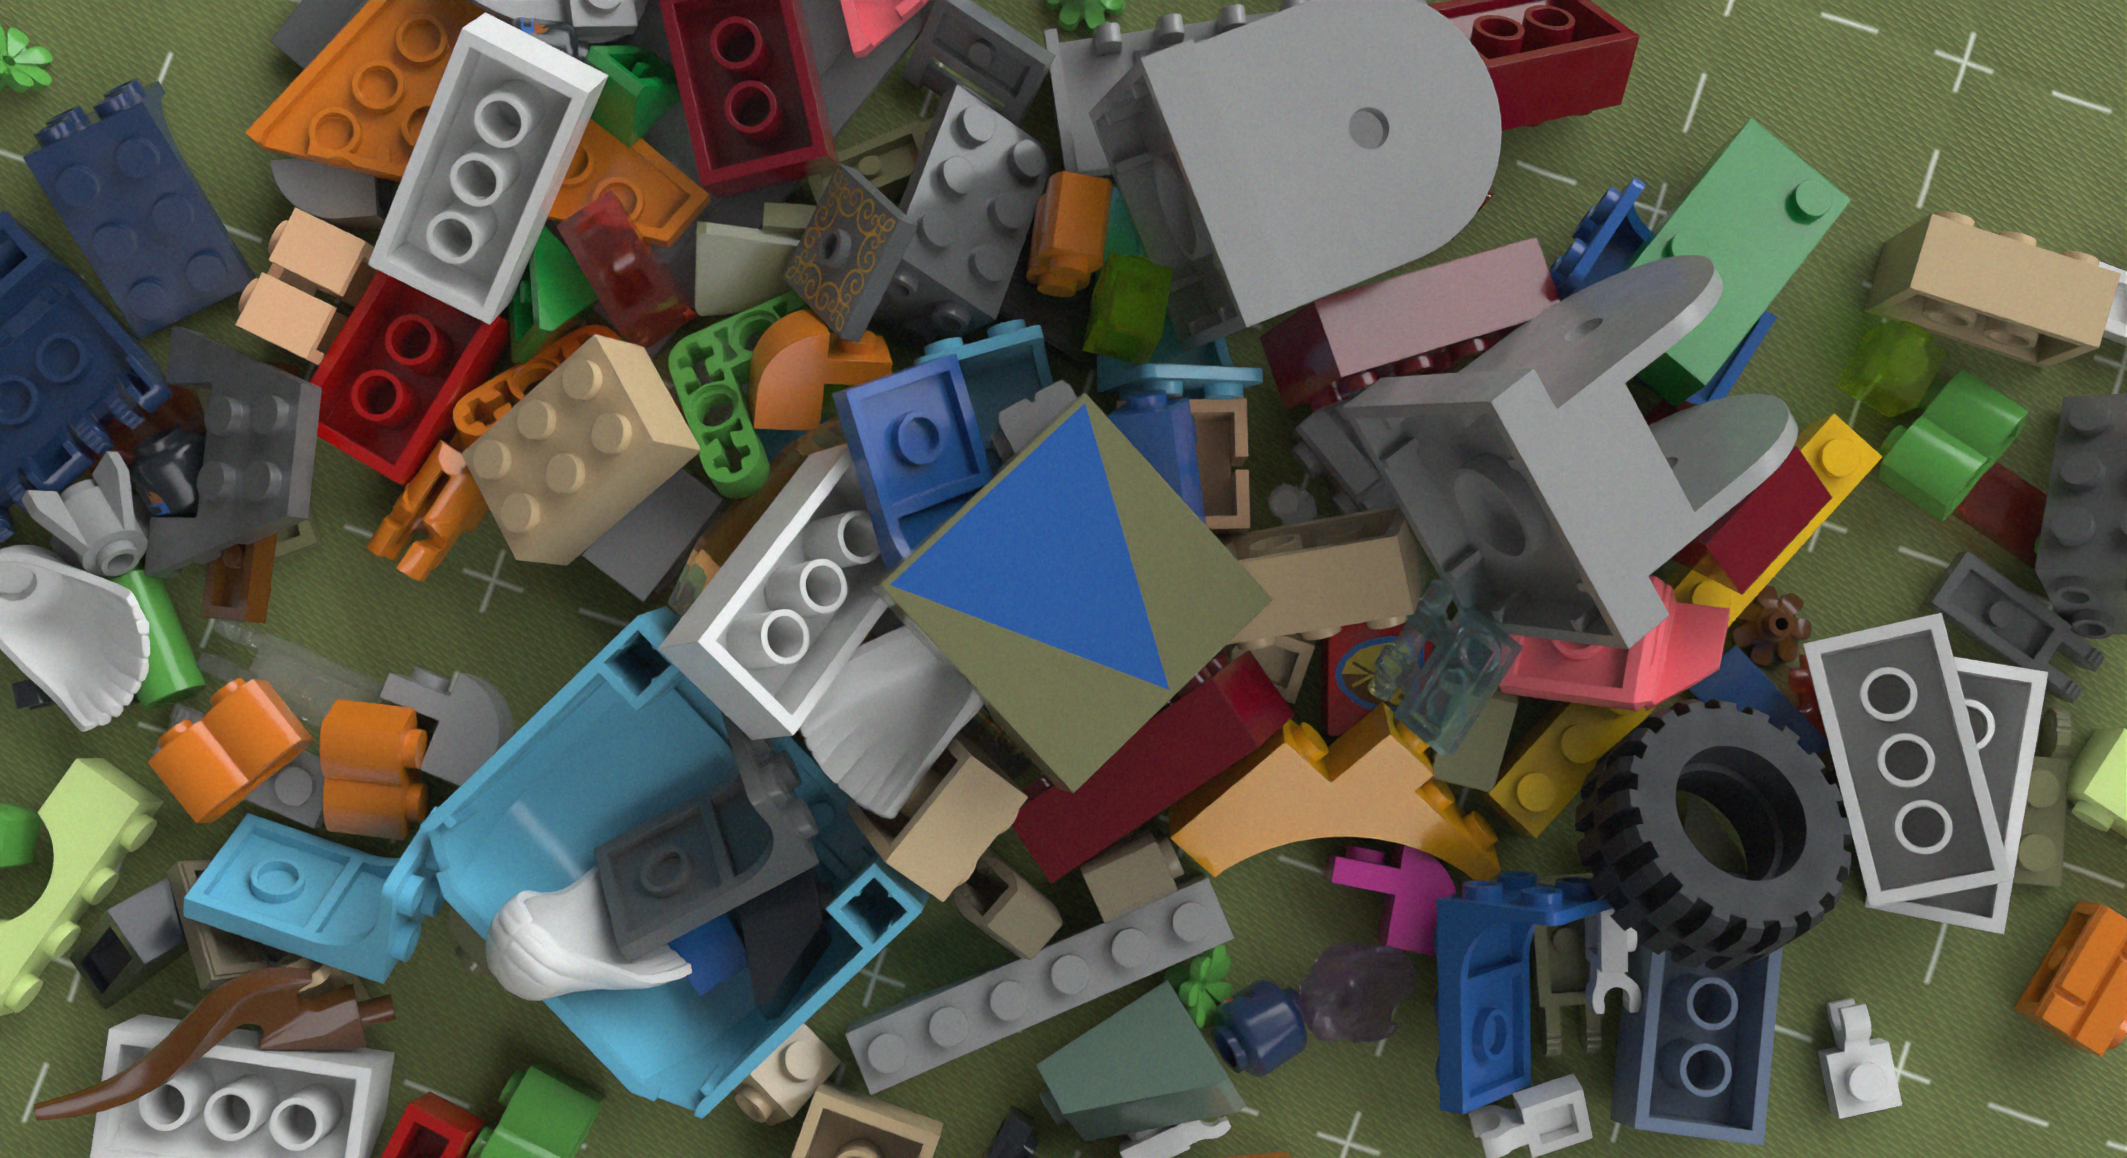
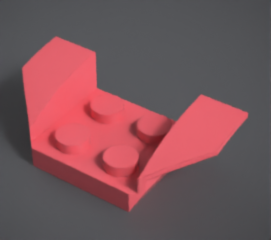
M1649 575L1670 616L1630 649L1469 629L1462 616L1457 633L1469 652L1502 693L1637 711L1644 706L1646 711L1720 669L1730 608L1676 602L1672 587L1664 584V581L1658 577Z

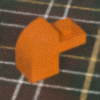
M813 309L796 311L776 321L761 336L751 357L747 403L753 428L811 431L818 427L821 420L824 384L859 385L892 373L893 362L883 336H877L873 332L865 330L858 343L840 338L836 333H829L827 324Z

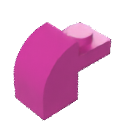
M1399 843L1394 845L1391 865L1383 864L1385 852L1364 847L1347 845L1345 856L1328 853L1324 879L1332 883L1386 893L1377 938L1378 942L1386 947L1437 956L1433 947V934L1437 925L1436 899L1455 894L1456 890L1448 872L1436 858L1422 850Z

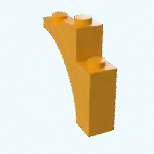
M1384 702L1374 708L1329 747H1327L1323 738L1312 726L1305 722L1298 726L1293 720L1289 719L1260 747L1168 807L1170 839L1215 878L1224 870L1240 861L1268 849L1292 842L1327 837L1373 838L1403 844L1446 861L1463 871L1474 881H1489L1501 872L1494 847L1498 837L1491 825L1478 812L1472 811L1467 814L1455 803V797L1444 781L1433 778L1435 774L1428 747L1432 745V742L1423 727L1408 714L1400 718Z

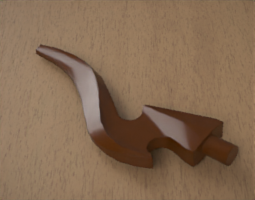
M271 967L248 972L218 986L206 995L165 1039L129 1068L78 1092L34 1104L36 1119L38 1121L77 1117L106 1111L139 1099L171 1081L205 1055L235 1028L245 1023H254L261 1027L258 1032L259 1049L337 1050L368 1047L364 1027L396 1020L392 996L388 994L358 1002L352 983L318 998L305 999L298 995V992L301 988L312 983L311 969Z

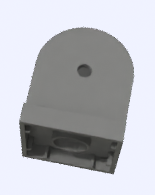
M1309 0L1196 44L1193 39L1187 40L1140 58L1088 112L1183 353L1419 259L1437 250L1455 237L1469 223L1484 202L1497 170L1501 150L1502 130L1499 103L1493 81L1485 63L1467 37L1450 20L1418 0Z
M1701 255L1668 257L1608 277L1544 310L1535 318L1508 334L1458 373L1380 378L1342 407L1469 629L1630 649L1670 616L1649 575L1755 490L1788 457L1797 440L1798 426L1786 403L1776 396L1743 394L1725 397L1693 406L1647 425L1625 384L1690 333L1718 303L1724 286L1711 259Z

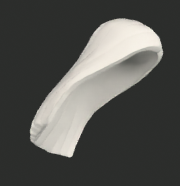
M14 545L1 548L0 649L66 713L81 732L91 730L98 725L103 726L110 723L112 717H118L123 712V706L130 704L133 700V695L138 692L141 682L146 679L149 671V621L141 610L138 600L131 590L73 567L53 551L41 546Z
M903 625L856 649L799 727V731L805 737L804 743L808 750L812 751V755L820 769L833 783H838L839 788L855 800L859 806L868 809L882 818L893 819L948 744L982 708L984 702L962 676L937 660L908 627Z
M598 866L592 867L577 881L564 889L543 893L526 890L516 894L503 904L495 914L487 933L486 959L488 969L491 970V973L498 979L506 991L529 1001L547 1000L568 993L598 989L627 990L652 988L678 980L692 973L691 964L686 963L677 952L671 950L666 944L632 962L618 950Z

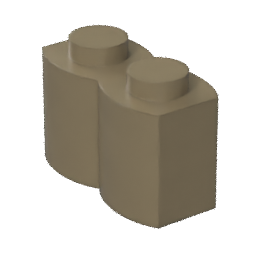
M1148 828L1106 847L1079 865L1105 924L1178 892L1173 879L1184 874L1170 840L1166 838L1165 834L1154 839Z
M991 846L977 860L976 867L969 879L962 885L957 886L949 895L956 902L959 911L967 920L1014 955L1023 959L1033 960L1062 926V918L1056 905L1027 882L1022 872Z

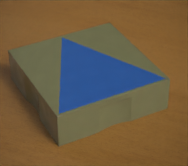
M1086 393L1067 404L999 468L995 477L952 517L942 521L871 587L937 660L956 671L972 686L984 702L992 719L1056 788L1074 793L1273 600Z

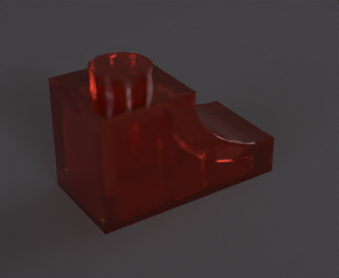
M611 190L556 226L617 330L636 345L643 346L646 350L697 317L668 266L656 254L628 214L620 199Z

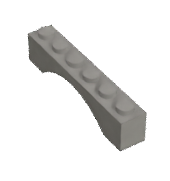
M1201 871L1175 882L1178 892L1108 924H1105L1103 918L1045 944L1033 960L1015 957L955 982L910 996L852 1021L845 1035L870 1094H875L1234 939L1209 878Z

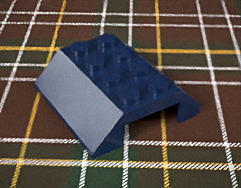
M5 210L0 213L1 542L9 539L16 530L9 508L15 503L18 507L27 511L21 500L27 490L57 491L60 494L96 463L92 450L104 456L107 451L114 447L113 439L106 423L115 417L122 424L135 429L145 420L141 407L153 413L173 396V391L170 385L166 384V377L160 365L86 281Z

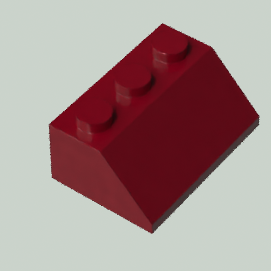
M1451 0L1428 5L1450 20L1467 37L1485 63L1497 94L1502 131L1522 126L1535 127L1545 121L1572 115L1584 116L1592 113L1594 110L1622 104L1640 36L1590 0Z

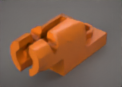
M486 417L480 418L476 421H480L485 426H489L495 422L487 420ZM458 431L450 443L443 440L438 442L417 475L406 485L394 503L392 512L383 519L365 546L376 556L381 558L385 556L396 562L417 533H426L429 535L427 540L413 542L396 567L399 571L420 582H424L431 570L435 569L443 561L461 532L466 530L473 533L489 510L480 489L461 455L467 448L463 445Z

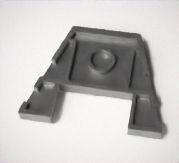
M172 327L166 384L183 388H211L210 402L204 414V422L207 428L204 460L197 478V489L200 494L197 517L150 518L144 575L173 578L182 574V567L194 562L205 564L221 557V550L237 543L249 545L308 520L321 387L273 365L248 357L242 351L208 338L209 336L201 332L182 327Z

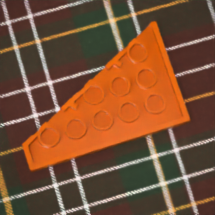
M369 0L252 124L245 134L263 150L400 183L461 29L484 13L494 15L466 0ZM590 118L547 219L670 248L708 206L711 200L705 190L642 138L628 148Z

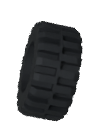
M1696 699L1676 702L1669 709L1661 708L1648 716L1596 761V768L1587 774L1580 789L1581 799L1584 801L1576 807V831L1583 832L1585 836L1577 843V848L1582 866L1590 865L1594 875L1588 882L1597 899L1606 898L1615 911L1610 917L1624 931L1631 927L1641 935L1638 943L1657 955L1666 950L1671 951L1672 961L1692 968H1697L1704 962L1705 967L1711 970H1731L1741 963L1750 965L1808 932L1823 921L1824 914L1835 908L1843 894V884L1841 882L1848 879L1851 865V853L1843 850V847L1851 843L1849 818H1841L1838 808L1843 805V798L1836 783L1829 785L1821 771L1826 766L1815 752L1808 755L1797 744L1800 737L1787 726L1774 727L1768 723L1769 715L1750 707H1746L1741 712L1736 711V703L1730 701L1710 699L1704 704L1703 701ZM1676 789L1693 793L1707 800L1730 821L1739 835L1747 860L1746 880L1734 877L1716 868L1695 849L1685 834L1679 820L1675 798Z

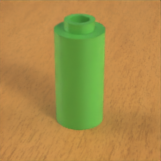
M139 561L132 570L122 575L103 576V578L131 590L138 600L146 619L149 621V671L146 679L141 682V687L136 695L143 710H153L191 697L204 690L207 685L163 578L144 575L145 569L141 561Z

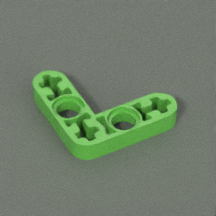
M794 290L688 335L673 347L668 358L669 371L690 431L702 450L698 454L703 468L719 493L727 498L742 499L750 497L764 486L770 473L767 455L757 429L753 428L749 407L741 384L749 381L750 363L753 351L745 349V345L751 335L757 331L767 330L772 324L786 315L804 309H812ZM827 325L828 330H829V333H835V332ZM706 359L705 366L713 382L702 385L696 375V363ZM723 403L734 406L731 417L723 424L714 427L703 424L706 413L714 406ZM735 445L743 458L741 460L742 469L731 474L732 464L724 448Z

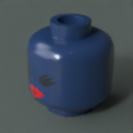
M1259 979L1223 1001L1216 1008V1026L1210 1030L1211 1037L1222 1059L1234 1072L1240 1073L1245 1070L1253 1076L1263 1077L1306 1048L1307 1031L1304 1023L1310 1020V1013L1301 996L1293 988L1287 987L1282 990L1272 981Z

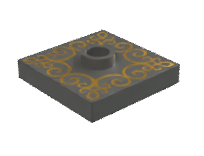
M838 163L782 278L840 338L858 343L918 226L859 171Z

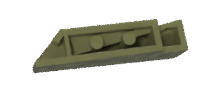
M764 202L763 229L697 221L696 313L700 316L741 313L794 290L782 276L817 206Z

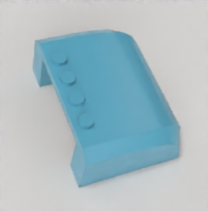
M666 606L638 615L420 825L422 833H428L439 867V872L436 873L443 898L485 941L493 917L503 904L513 896L526 890L543 893L555 892L568 887L592 867L598 866L594 848L709 789L727 776L737 762L720 709L658 650L659 646L681 619ZM795 734L793 736L774 737L771 740L775 753L785 750L799 771L802 785L795 788L797 798H801L810 809L819 831L817 835L811 837L819 864L814 867L821 881L832 880L835 896L826 908L833 916V919H828L832 942L781 1017L766 1021L756 1006L749 966L701 996L697 995L685 976L652 988L627 990L598 989L573 992L542 1000L631 1093L652 1101L660 1098L695 1111L694 1116L701 1119L922 912L930 895L929 892L884 862L845 810L853 799L839 788L838 783H833L820 769L812 755V751L808 750L806 745ZM739 906L730 911L742 929Z

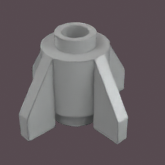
M107 451L92 474L94 479L84 480L70 486L61 496H59L57 491L27 490L21 500L31 518L53 534L49 542L54 552L71 566L96 576H118L132 570L147 550L150 518L153 515L141 496L132 495L129 469L119 452Z

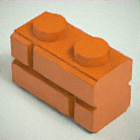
M2078 900L2013 1009L2080 1051L2102 1057L2106 1049L2112 1050L2116 1048L2127 1036V919L2102 904Z

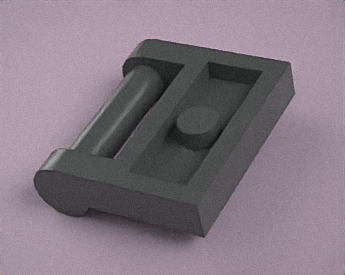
M936 0L904 70L902 79L917 89L925 86L941 97L944 92L958 84L1022 129L1027 119L1026 115L1056 55L971 0ZM938 61L1004 103V108L937 65Z

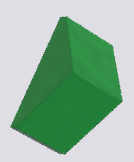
M645 45L591 46L585 56V64L609 75L590 118L628 148L635 144L681 100L674 67Z
M545 225L513 299L508 304L512 362L523 365L543 352L552 343L578 327L607 293Z

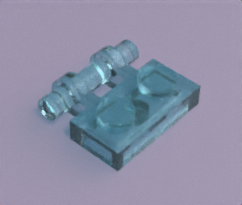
M1434 579L1423 597H1420L1415 613L1407 615V623L1394 644L1385 645L1374 662L1377 671L1368 684L1367 689L1372 695L1384 701H1389L1397 688L1402 690L1406 695L1393 716L1441 756H1446L1457 751L1523 649V646L1473 606L1460 608L1452 622L1448 620V615L1445 611L1455 597L1456 591L1447 583ZM1429 640L1436 647L1421 670L1416 657L1426 641Z

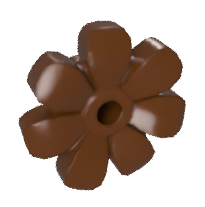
M1766 585L1754 598L1755 603L1751 602L1736 618V620L1741 621L1743 624L1729 631V637L1733 645L1736 644L1738 647L1751 645L1747 657L1757 666H1767L1771 662L1773 653L1782 663L1795 660L1800 655V651L1794 639L1806 640L1810 637L1812 630L1809 620L1796 618V614L1804 605L1803 600L1794 593H1787L1778 599L1776 588Z

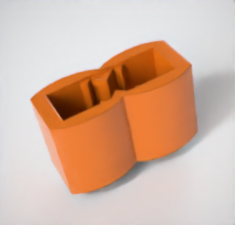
M1067 171L1058 172L1048 179L1046 193L1041 195L1036 201L1026 273L1027 280L1031 284H1037L1039 292L1055 297L1074 296L1076 291L1084 289L1090 284L1091 273L1102 267L1113 185L1109 179Z
M238 678L231 681L210 698L209 702L213 708L200 721L194 724L191 719L184 720L165 732L157 741L161 750L148 761V764L196 824L212 823L248 797L265 780L292 762L315 741L267 680L251 679L246 683L243 678Z
M336 699L321 723L319 743L320 764L324 776L323 816L327 831L405 841L414 822L423 821L428 807L429 788L427 784L420 783L419 768H421L426 754L427 734L425 730L418 729L417 715L414 708Z

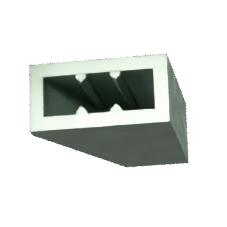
M1168 980L1036 1064L1048 1086L1047 1089L1039 1093V1096L1049 1114L1059 1127L1070 1122L1085 1142L1234 1114L1247 1106Z

